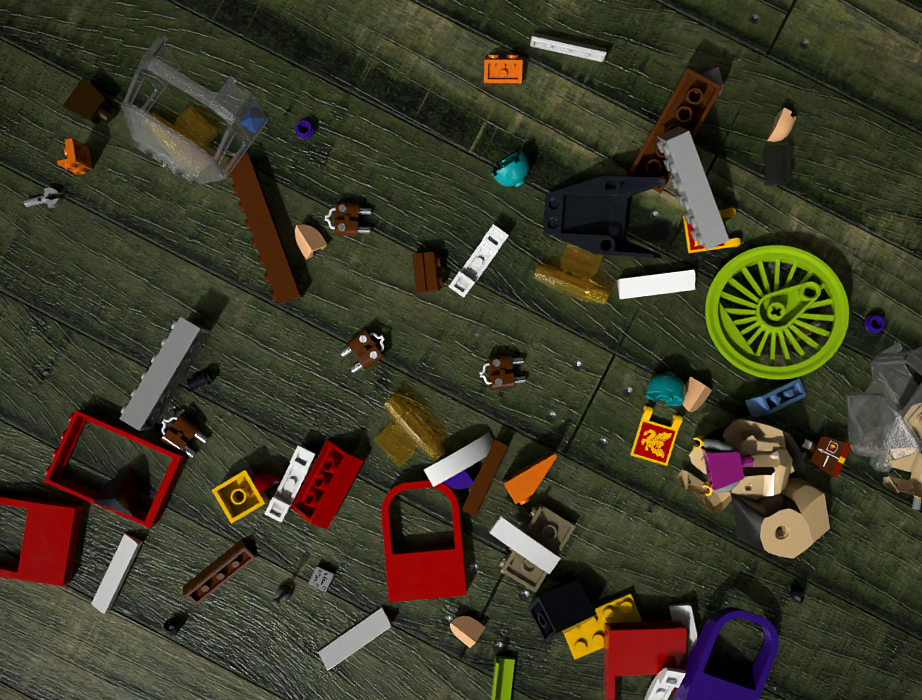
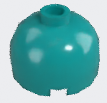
M520 151L519 155L517 152L513 153L499 162L500 167L497 170L493 167L490 171L494 179L502 186L510 187L515 185V187H518L525 182L524 178L529 172V163L524 153Z
M667 371L664 374L654 376L649 381L646 397L657 403L658 399L666 401L664 405L679 406L685 400L686 387L684 382L675 373Z

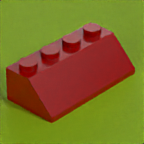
M327 440L291 508L308 523L328 529L364 461L352 452Z

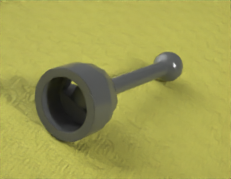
M282 585L276 590V598L272 600L274 606L289 600L292 595L290 587Z

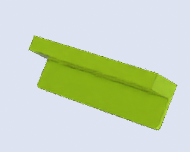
M495 655L491 700H511L515 658Z

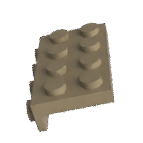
M539 503L537 507L534 505L529 513V521L527 523L524 522L520 529L558 556L576 526ZM509 547L510 552L507 557L504 555L498 564L500 566L499 571L536 593L548 573Z

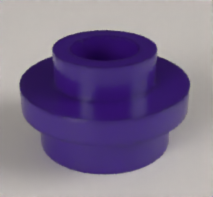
M301 120L296 124L295 132L299 138L308 139L314 133V126L308 120ZM304 127L308 128V131L306 133L302 132V129Z
M877 314L869 315L864 321L865 329L870 333L881 332L885 325L884 319ZM872 321H875V323H876V326H875V327H872V325H871V322H872Z

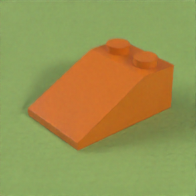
M549 452L502 480L515 504L520 503L522 505L531 499L529 496L533 495L557 458L555 453Z

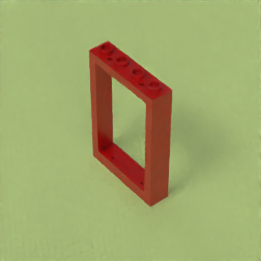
M75 410L69 417L68 428L61 435L60 446L53 453L52 457L54 459L45 471L46 477L43 482L95 504L94 501L99 492L62 476L86 421H89L172 458L148 513L136 509L133 516L98 505L148 528L156 526L187 455L181 452L178 453L172 448L87 411Z

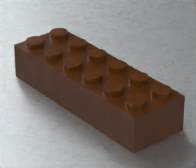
M688 68L685 69L626 173L627 176L660 177L669 181L672 174L671 171H667L664 165L666 158L664 153H660L657 147V142H659L657 136L680 126L689 130L693 139L723 87ZM666 185L654 188L653 190L661 194Z

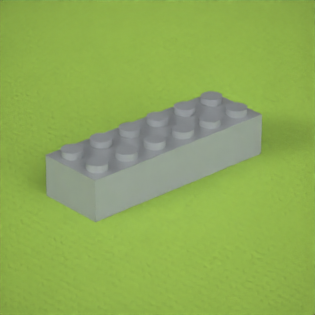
M678 126L658 135L659 142H657V147L660 153H664L666 158L664 165L667 171H671L673 178L670 180L673 188L678 190L679 196H677L680 206L685 208L684 218L687 224H691L692 230L690 233L693 240L697 241L699 246L702 245L707 250L729 241L690 131Z
M180 317L174 321L171 327L173 330L169 336L163 339L161 350L153 356L151 360L152 365L149 370L147 369L142 374V382L139 387L134 388L131 393L132 398L130 402L126 403L121 410L122 415L119 419L139 431L153 429L210 333V330L191 319Z

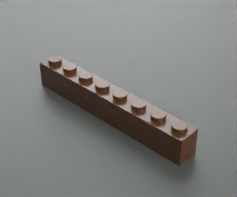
M247 152L226 160L228 165L225 167L229 178H232L234 181L232 188L235 195H239L241 202L238 204L241 212L246 214L247 220H245V224L254 236L251 240L254 248L259 250L258 260L260 265L266 269L267 273L264 276L267 283L272 286L271 296L274 302L284 305L303 298L252 157Z

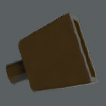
M84 77L62 106L70 113L94 124H98L101 119L109 123L114 117V113L108 110L111 102Z

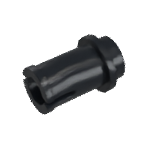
M202 371V374L188 379L187 384L190 390L194 391L206 384L210 385L214 379L210 371Z

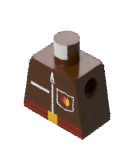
M815 435L813 440L804 437L799 444V448L807 451L804 459L827 476L833 478L838 477L852 444L821 435Z

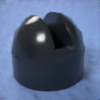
M801 587L792 588L789 593L790 598L794 602L802 604L806 589Z
M170 618L165 621L163 627L167 635L174 636L180 631L178 619Z

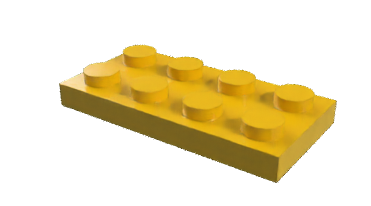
M630 592L595 606L596 616L564 634L574 660L604 648V623L643 622Z

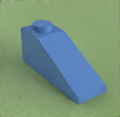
M800 378L757 394L745 400L751 416L761 417L769 415L807 395Z

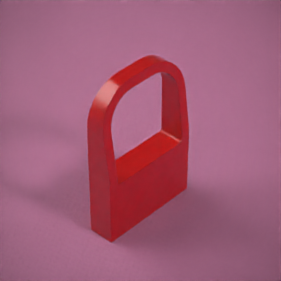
M430 480L408 481L394 486L385 496L381 507L389 602L466 596L459 503L454 491L443 482L433 487ZM435 488L442 491L451 503L455 546L394 551L390 521V503L394 496L410 489Z
M0 494L1 505L28 510L19 566L0 565V577L64 586L70 583L83 506Z
M681 621L604 623V700H615L616 676L657 675L666 667L684 670L686 667L687 632L684 624ZM674 687L673 690H672V696H673V698H674L675 692H676V690H677L676 687Z

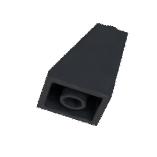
M578 579L538 596L528 607L545 644L590 621L597 615L594 604L589 601L586 590Z

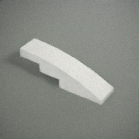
M501 515L489 530L490 534L548 574L552 572L561 559Z

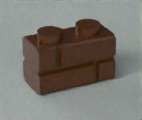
M435 252L412 254L416 293L439 292V287H443L442 276H438L437 268H441L440 256L436 257Z

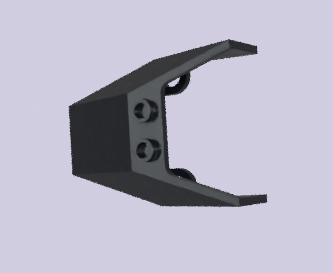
M600 176L547 193L543 232L597 255L661 259V254L626 239L627 208L630 196L667 185L668 180L660 177Z

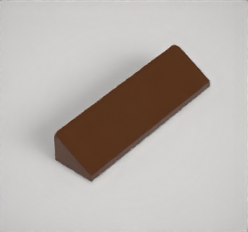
M497 440L493 442L462 508L463 511L473 516L477 515L509 447L507 444Z
M241 539L183 586V595L197 606L257 558V556L247 543Z

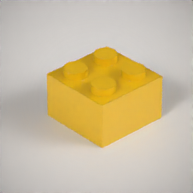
M251 468L242 471L212 489L231 524L269 502L264 491L258 492Z

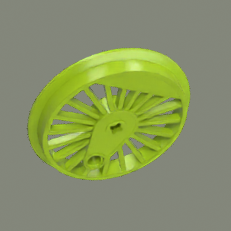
M769 245L745 251L723 266L709 288L705 304V317L708 332L713 343L730 363L751 375L781 380L806 375L824 365L836 353L843 342L848 328L849 305L841 281L825 262L811 253L798 248ZM764 262H775L774 289L772 293L765 273ZM780 262L791 264L792 268L782 290L778 291ZM755 264L758 265L766 295H764L747 270L748 267ZM796 267L808 272L798 285L788 288ZM742 271L760 299L733 279V277ZM811 276H813L819 281L820 285L812 281H807ZM729 282L756 304L725 293L722 290ZM825 289L829 299L816 302L821 294V290ZM810 290L813 292L814 296L809 297L805 294L804 291ZM722 297L754 310L723 308L719 299ZM830 304L832 306L833 315L805 314L808 309ZM772 311H773V312H777V311H778V312H779L778 316H777L776 314L772 315V314H771ZM728 314L753 315V317L732 321ZM797 319L833 321L832 329L829 332ZM756 321V323L750 325L749 327L745 328L740 332L736 327L738 325ZM794 325L828 337V340L821 347ZM759 327L755 334L746 342L743 335ZM789 329L818 352L808 358ZM762 331H765L758 350L754 354L750 345ZM783 332L803 362L792 365ZM768 334H771L769 366L762 365L758 359ZM776 334H778L786 366L774 367Z

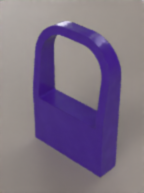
M729 607L716 612L706 622L684 669L686 674L679 688H677L673 700H759L778 651L779 639L775 627L760 615L741 608ZM734 618H743L760 624L765 635L763 646L745 683L704 669L719 630L726 622Z

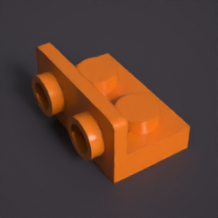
M488 54V57H484V83H522V58L518 57V54H507V57H500V54Z
M73 138L65 139L66 146L64 147V152L68 159L58 160L57 164L77 175L93 170L89 147Z

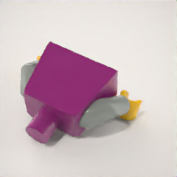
M701 435L693 438L700 441V445H693L695 449H700L703 446L705 448L702 451L708 481H705L701 487L709 488L704 492L706 496L711 495L712 492H730L739 484L740 480L744 479L743 468L753 466L751 455L740 456V452L731 444L714 439H705Z

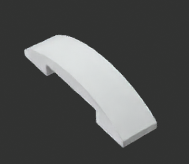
M493 224L449 287L464 298L488 267L509 235Z
M489 432L425 468L424 471L432 486L434 487L487 457L494 442Z
M300 445L297 446L290 465L275 495L272 497L265 515L281 523L283 522L306 478L316 453Z
M667 667L661 670L652 681L644 700H668L673 688H679L686 674L685 670Z

